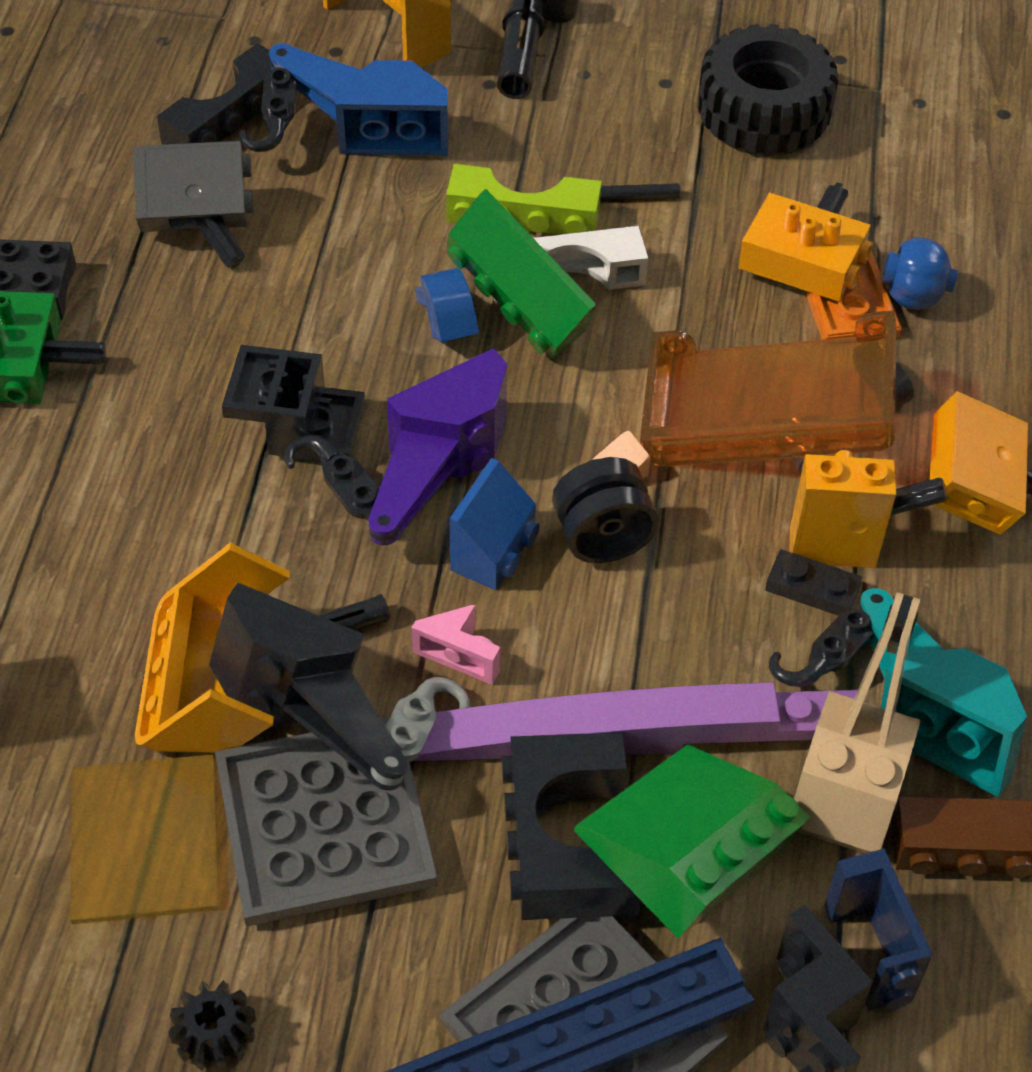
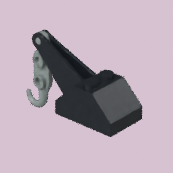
M238 582L227 597L209 663L226 696L273 716V726L275 727L297 723L302 724L357 768L376 787L382 790L391 791L399 788L408 767L407 762L417 759L436 719L433 701L436 693L444 692L455 696L460 702V709L469 708L470 703L468 694L461 685L447 678L433 677L420 684L415 692L398 701L385 726L353 675V670L365 637L364 634Z

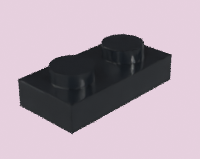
M780 549L767 579L765 591L839 616L851 610L863 576Z

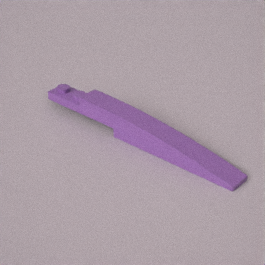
M774 682L699 685L570 695L436 712L435 722L418 758L413 761L501 759L502 756L510 755V736L622 732L625 755L674 754L682 749L684 744L812 740L829 691L775 692ZM858 690L831 692L854 699Z

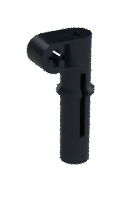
M510 0L509 9L502 20V28L505 34L497 78V88L501 94L511 99L524 98L530 94L538 42L545 30V20L555 22L571 21L577 13L579 0ZM521 20L527 21L523 49L517 48Z

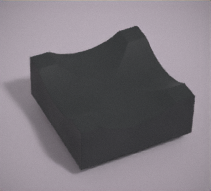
M0 239V291L54 293L60 319L63 320L67 289L76 267L71 242Z

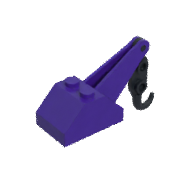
M493 348L387 398L389 448L392 456L380 489L355 458L336 450L331 443L318 436H303L295 439L287 446L284 452V461L289 469L295 468L294 456L297 452L305 449L315 451L321 458L326 484L347 512L356 518L368 520L369 536L374 543L390 545L399 538L407 525L448 477L460 479L472 472L481 471L491 458L495 459L506 421L507 363Z

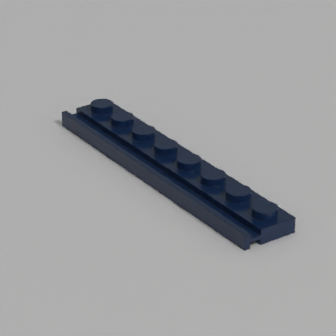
M720 937L385 1072H600L753 1008L755 1000L751 994H748L743 984L744 980Z

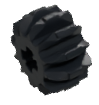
M223 980L215 991H210L208 984L202 981L199 985L200 994L194 996L183 991L181 1001L184 1007L171 1008L170 1018L174 1026L170 1028L168 1033L171 1043L179 1045L177 1052L181 1060L185 1062L195 1057L196 1068L201 1071L207 1067L210 1060H215L218 1069L224 1071L227 1063L226 1056L231 1055L242 1060L245 1055L242 1044L254 1043L256 1035L254 1028L250 1025L256 1021L255 1010L251 1006H246L247 997L241 989L230 994L229 984ZM217 1022V1028L208 1030L209 1023Z

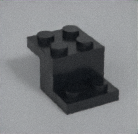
M240 345L223 400L222 412L223 418L264 422L269 455L284 457L287 446L295 439L314 435L324 438L336 450L352 457L366 403L365 392L325 387L322 354ZM309 449L301 450L294 456V458L321 461L319 455Z
M804 904L789 915L777 960L779 968L787 980L775 988L763 1028L765 1038L771 1049L781 1058L786 1056L798 1072H855L861 1057L842 1034L857 1024L873 981Z

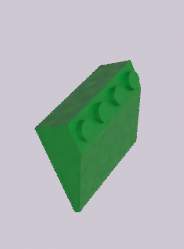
M687 744L578 823L574 831L679 939L782 852L809 821L811 816L777 783Z

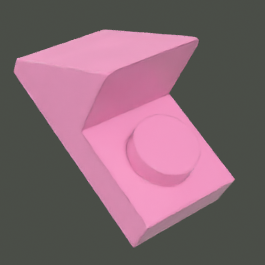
M475 605L420 619L413 624V653L493 685L500 672L501 647L493 644L483 636H472L476 628Z

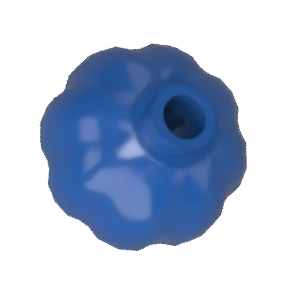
M917 237L901 243L898 253L889 251L882 282L890 284L889 293L899 305L912 310H922L935 305L944 295L945 291L953 292L958 270L951 268L949 255L942 245L929 238Z

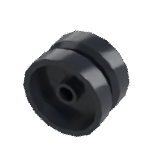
M605 457L588 461L573 468L564 475L553 489L552 503L557 517L563 526V533L573 556L583 562L601 564L618 561L642 549L658 532L660 519L648 494L642 474L637 464L626 458Z

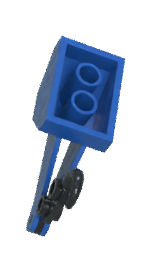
M279 43L272 46L269 50L272 70L266 74L263 83L261 111L262 117L269 129V136L261 141H253L247 137L246 131L241 130L239 132L241 143L250 151L268 152L276 148L282 141L284 130L294 118L296 92L298 90L337 122L340 154L448 156V89L413 61L374 60L361 70L300 50L286 43Z

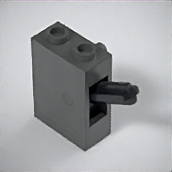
M241 141L133 146L136 220L140 231L158 232L200 229L226 267H235L240 264L245 258V254L227 228L247 227V213H254L252 190H245V178L252 177L250 154L243 155Z

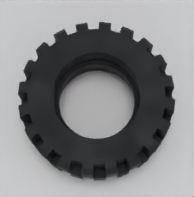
M759 24L749 25L747 29H742L741 27L733 29L729 36L724 34L718 38L704 55L697 100L698 112L707 129H710V132L718 140H726V144L734 149L740 147L750 154L765 152V155H776L777 152L782 151L784 154L793 153L797 150V147L800 146L803 149L812 144L814 139L817 140L826 131V127L830 124L839 79L837 65L822 43L816 44L814 37L809 34H799L797 29L791 27L783 29L775 24H769L768 27H760Z

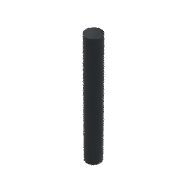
M680 184L601 186L600 201L680 198Z

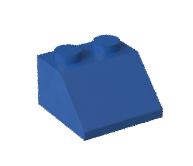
M490 459L450 517V571L493 590L498 588L505 576L510 578L514 574L519 563L521 551L525 546H532L540 527L539 523H536V503L498 460Z

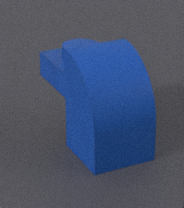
M458 267L420 276L422 286L415 287L417 302L427 308L433 338L444 342L479 333L471 293L466 279Z

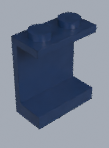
M885 849L839 860L824 903L826 913L831 923L867 913L886 958L881 959L865 1004L868 1011L885 1006L886 1010L902 1008L913 1001L933 954Z

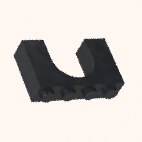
M622 732L510 736V755L501 757L502 783L511 784L512 786L511 793H504L505 822L514 821L515 831H507L508 861L517 860L518 871L509 872L511 901L520 900L521 920L639 915L640 899L590 847L582 848L563 844L548 835L539 824L541 817L549 809L560 803L572 800L610 799L625 790L627 766Z

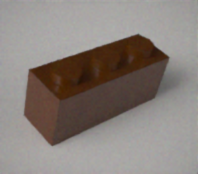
M899 796L891 817L896 870H911L913 873L921 875L932 874L936 871L959 872L965 876H978L984 873H1007V875L1014 878H1024L1032 875L1031 800Z

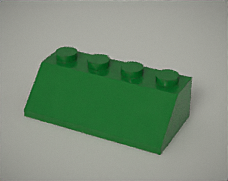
M485 189L448 233L447 254L458 268L463 269L465 267L475 277L473 279L474 283L482 294L486 297L492 295L501 305L500 310L512 325L516 326L519 324L528 334L527 339L532 347L540 354L546 353L553 360L587 331L596 304L499 201Z

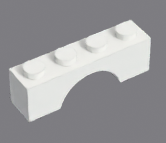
M639 226L534 238L565 272L582 273L594 277L608 290L646 285L648 255Z

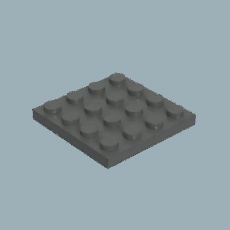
M390 717L381 719L385 726ZM312 732L215 751L246 927L438 886L437 874L409 762H407L408 767L400 787L387 791L376 787L357 768Z
M613 916L561 918L441 1012L440 1022L460 1042L657 962ZM714 1024L600 1072H695L726 1045L728 1036Z

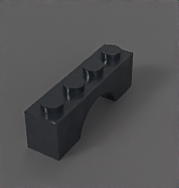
M256 43L233 60L236 84L227 93L204 100L182 97L157 115L161 144L221 142L255 115L261 113L264 77L272 70L269 49Z

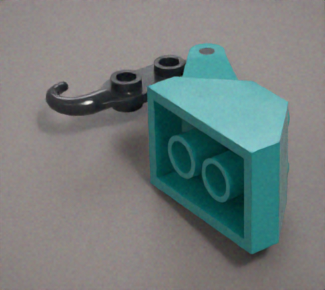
M872 588L864 591L861 596L860 609L848 610L839 615L813 642L808 665L804 669L793 672L783 669L779 665L781 659L780 652H774L769 659L768 666L772 676L780 683L788 686H809L818 681L822 675L848 666L869 642L873 651H875L883 632L890 605H893L894 599L887 591ZM916 623L908 646L895 711L920 720L912 753L999 797L1012 781L1027 719L1026 712L1008 670L966 648L944 650ZM887 647L879 664L885 679L880 706L884 709L886 708L898 652L896 651V654L887 652Z

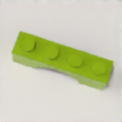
M454 164L446 193V221L457 223L479 194L487 189L527 232L563 235L596 231L602 181L564 177L556 186L546 191L521 193L501 185L493 176L491 168Z

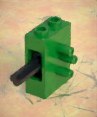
M0 291V402L41 404L51 362L105 363L106 345L103 342L56 340L61 319L54 293Z

